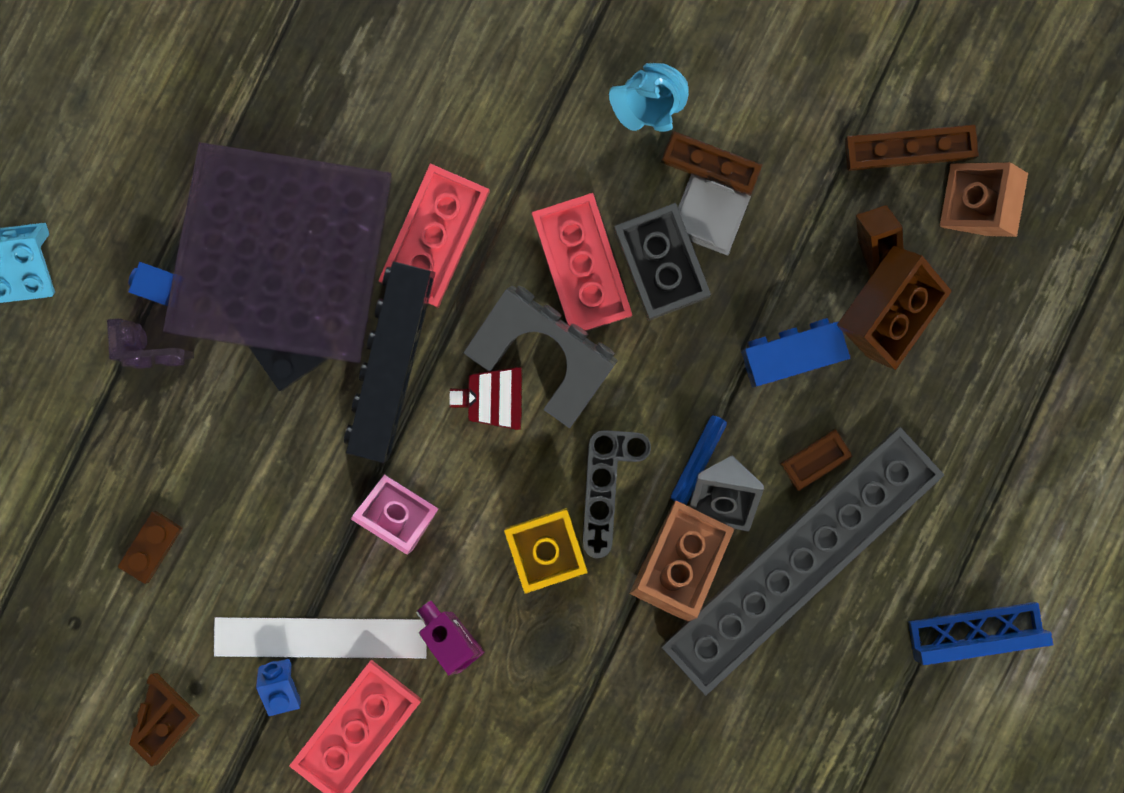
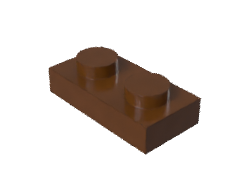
M153 511L119 563L118 568L144 584L149 583L183 528L157 511Z

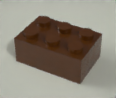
M893 246L837 326L869 359L896 370L952 291L922 255Z

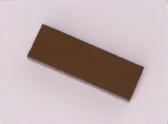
M672 131L661 160L663 164L716 182L749 196L752 194L762 168V164L676 131Z

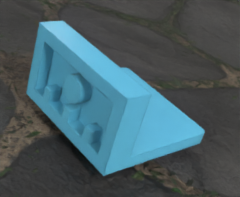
M46 223L0 228V303L46 298L54 295V286L41 250L42 244L49 236Z

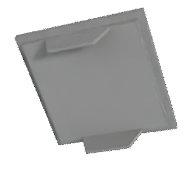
M691 174L678 207L690 241L728 256L751 196Z

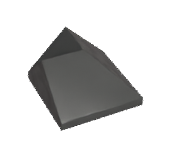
M732 455L698 474L689 507L734 529L750 531L764 491V485Z

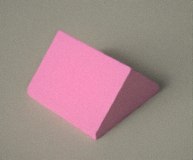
M384 475L354 513L351 520L403 553L409 554L415 548L437 513L438 508Z

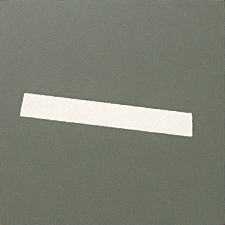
M215 618L214 656L426 659L427 645L419 635V632L426 625L422 620Z

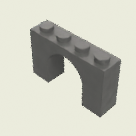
M511 286L504 291L464 351V354L490 372L499 364L519 335L528 332H539L555 339L565 353L567 371L563 382L543 410L568 428H571L618 360L613 357L615 353L609 347L600 342L596 345L587 339L588 334L581 327L575 324L569 326L560 320L561 314L548 305L542 307L533 300L534 295L521 286L517 288Z

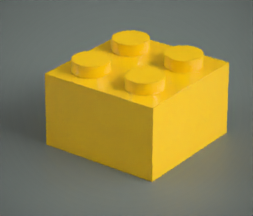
M567 508L505 528L504 532L525 594L588 573Z

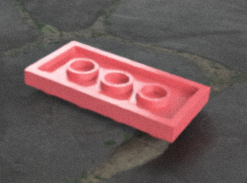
M430 163L378 281L380 283L383 282L385 270L387 267L392 266V262L434 271L436 274L428 304L439 308L490 190Z
M587 194L532 212L567 325L575 324L584 331H588L632 317V311L594 194Z
M370 660L289 767L323 793H351L422 699L373 660Z

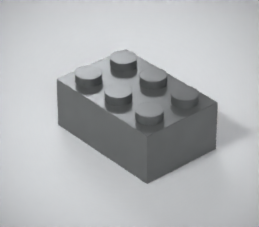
M676 203L614 226L615 237L648 321L708 299L711 296Z

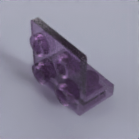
M107 319L110 360L120 361L122 367H132L133 369L152 368V362H155V364H165V366L185 365V359H194V352L179 348L143 350L147 346V336L141 324L124 319Z

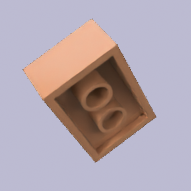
M675 501L641 566L630 594L687 622L696 619L734 528Z

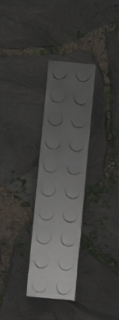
M897 427L701 608L696 619L689 622L686 621L661 644V647L706 696L935 485L944 474L901 427Z

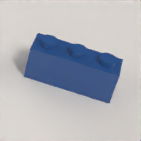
M828 318L810 323L811 330L799 333L796 327L779 332L780 339L768 342L765 336L747 342L749 348L742 350L741 353L751 387H757L851 359L843 332L837 326L838 322L830 324Z

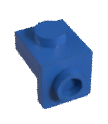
M289 659L269 662L258 668L256 689L268 716L300 709L301 699L291 677L292 664Z

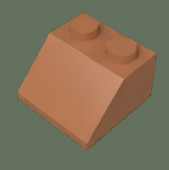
M1011 162L951 164L940 227L984 236L1017 237L1028 173Z

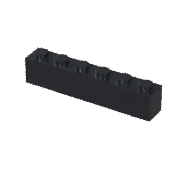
M392 262V266L387 267L385 270L382 285L386 286L384 299H379L377 302L375 318L379 319L376 331L372 330L370 332L367 342V349L371 350L368 363H363L359 375V381H363L361 393H356L352 403L351 411L356 414L353 425H348L344 436V443L348 444L346 450L348 454L382 463L390 459L436 274L434 271L399 262Z

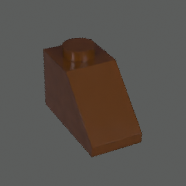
M887 205L856 215L858 242L870 277L893 246L904 249L903 226Z

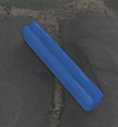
M714 415L710 417L671 495L673 501L687 505L693 493L698 474L704 471L727 426V422L724 419Z

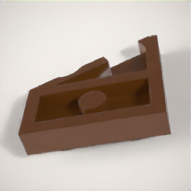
M153 673L148 677L147 684L150 685L144 703L140 704L137 715L138 723L133 729L129 743L151 767L159 764L200 716L158 673Z

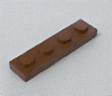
M976 125L857 135L845 138L848 171L971 160L979 157Z

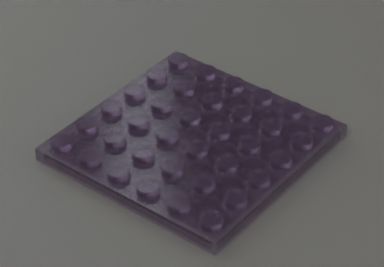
M199 142L163 332L172 335L361 364L392 173Z

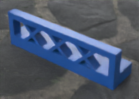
M1037 602L908 622L914 660L922 665L1053 645L1051 632L1044 630L1042 627L1039 603ZM1030 611L1033 629L1019 630L1012 624L1019 613ZM1010 614L1007 619H1004L1001 616ZM988 617H996L1003 622V625L994 635H988L980 629ZM978 619L975 624H972V623L969 621V620ZM956 622H964L972 628L962 640H956L948 634ZM946 624L943 630L937 626ZM931 626L940 633L933 644L921 646L918 628ZM1008 628H1011L1013 630V632L1005 633L1008 630ZM977 632L982 635L981 637L973 638ZM945 637L950 640L949 642H942Z

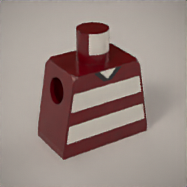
M510 368L469 375V389L450 388V408H468V421L522 430L523 369Z

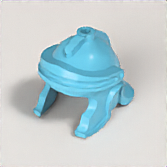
M646 63L643 66L644 71L636 72L627 80L625 85L612 86L609 89V100L614 113L626 128L633 131L641 129L644 125L653 126L654 130L659 132L672 130L673 121L671 115L685 107L689 95L688 82L685 77L675 68L662 63Z

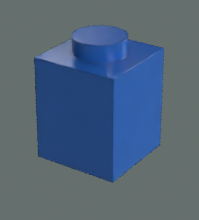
M139 262L138 267L134 268L130 274L128 281L130 289L128 292L175 309L185 278Z

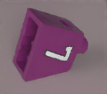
M432 600L416 611L417 615L426 625L419 632V635L448 676L461 673L485 653L453 612L441 613ZM444 627L447 630V637L445 640L442 638L441 631Z

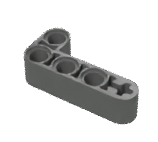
M604 430L596 432L589 440L582 542L585 552L590 557L603 558L611 551L618 461L640 462L649 456L651 442L644 434ZM603 435L609 437L613 445L611 451L604 455L596 452L594 448L595 440ZM632 438L642 440L645 447L644 452L636 457L631 456L627 451V443ZM599 468H604L610 473L609 483L602 487L596 486L592 481L594 471ZM603 501L608 505V514L604 518L597 519L590 514V507L594 502ZM589 523L595 525L608 524V529L601 528L600 532L601 539L606 541V545H600L598 551L593 549V545L588 544V540H593L595 537V527L588 528Z

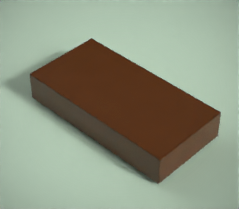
M833 429L782 461L780 465L795 489L799 491L853 456L837 430Z

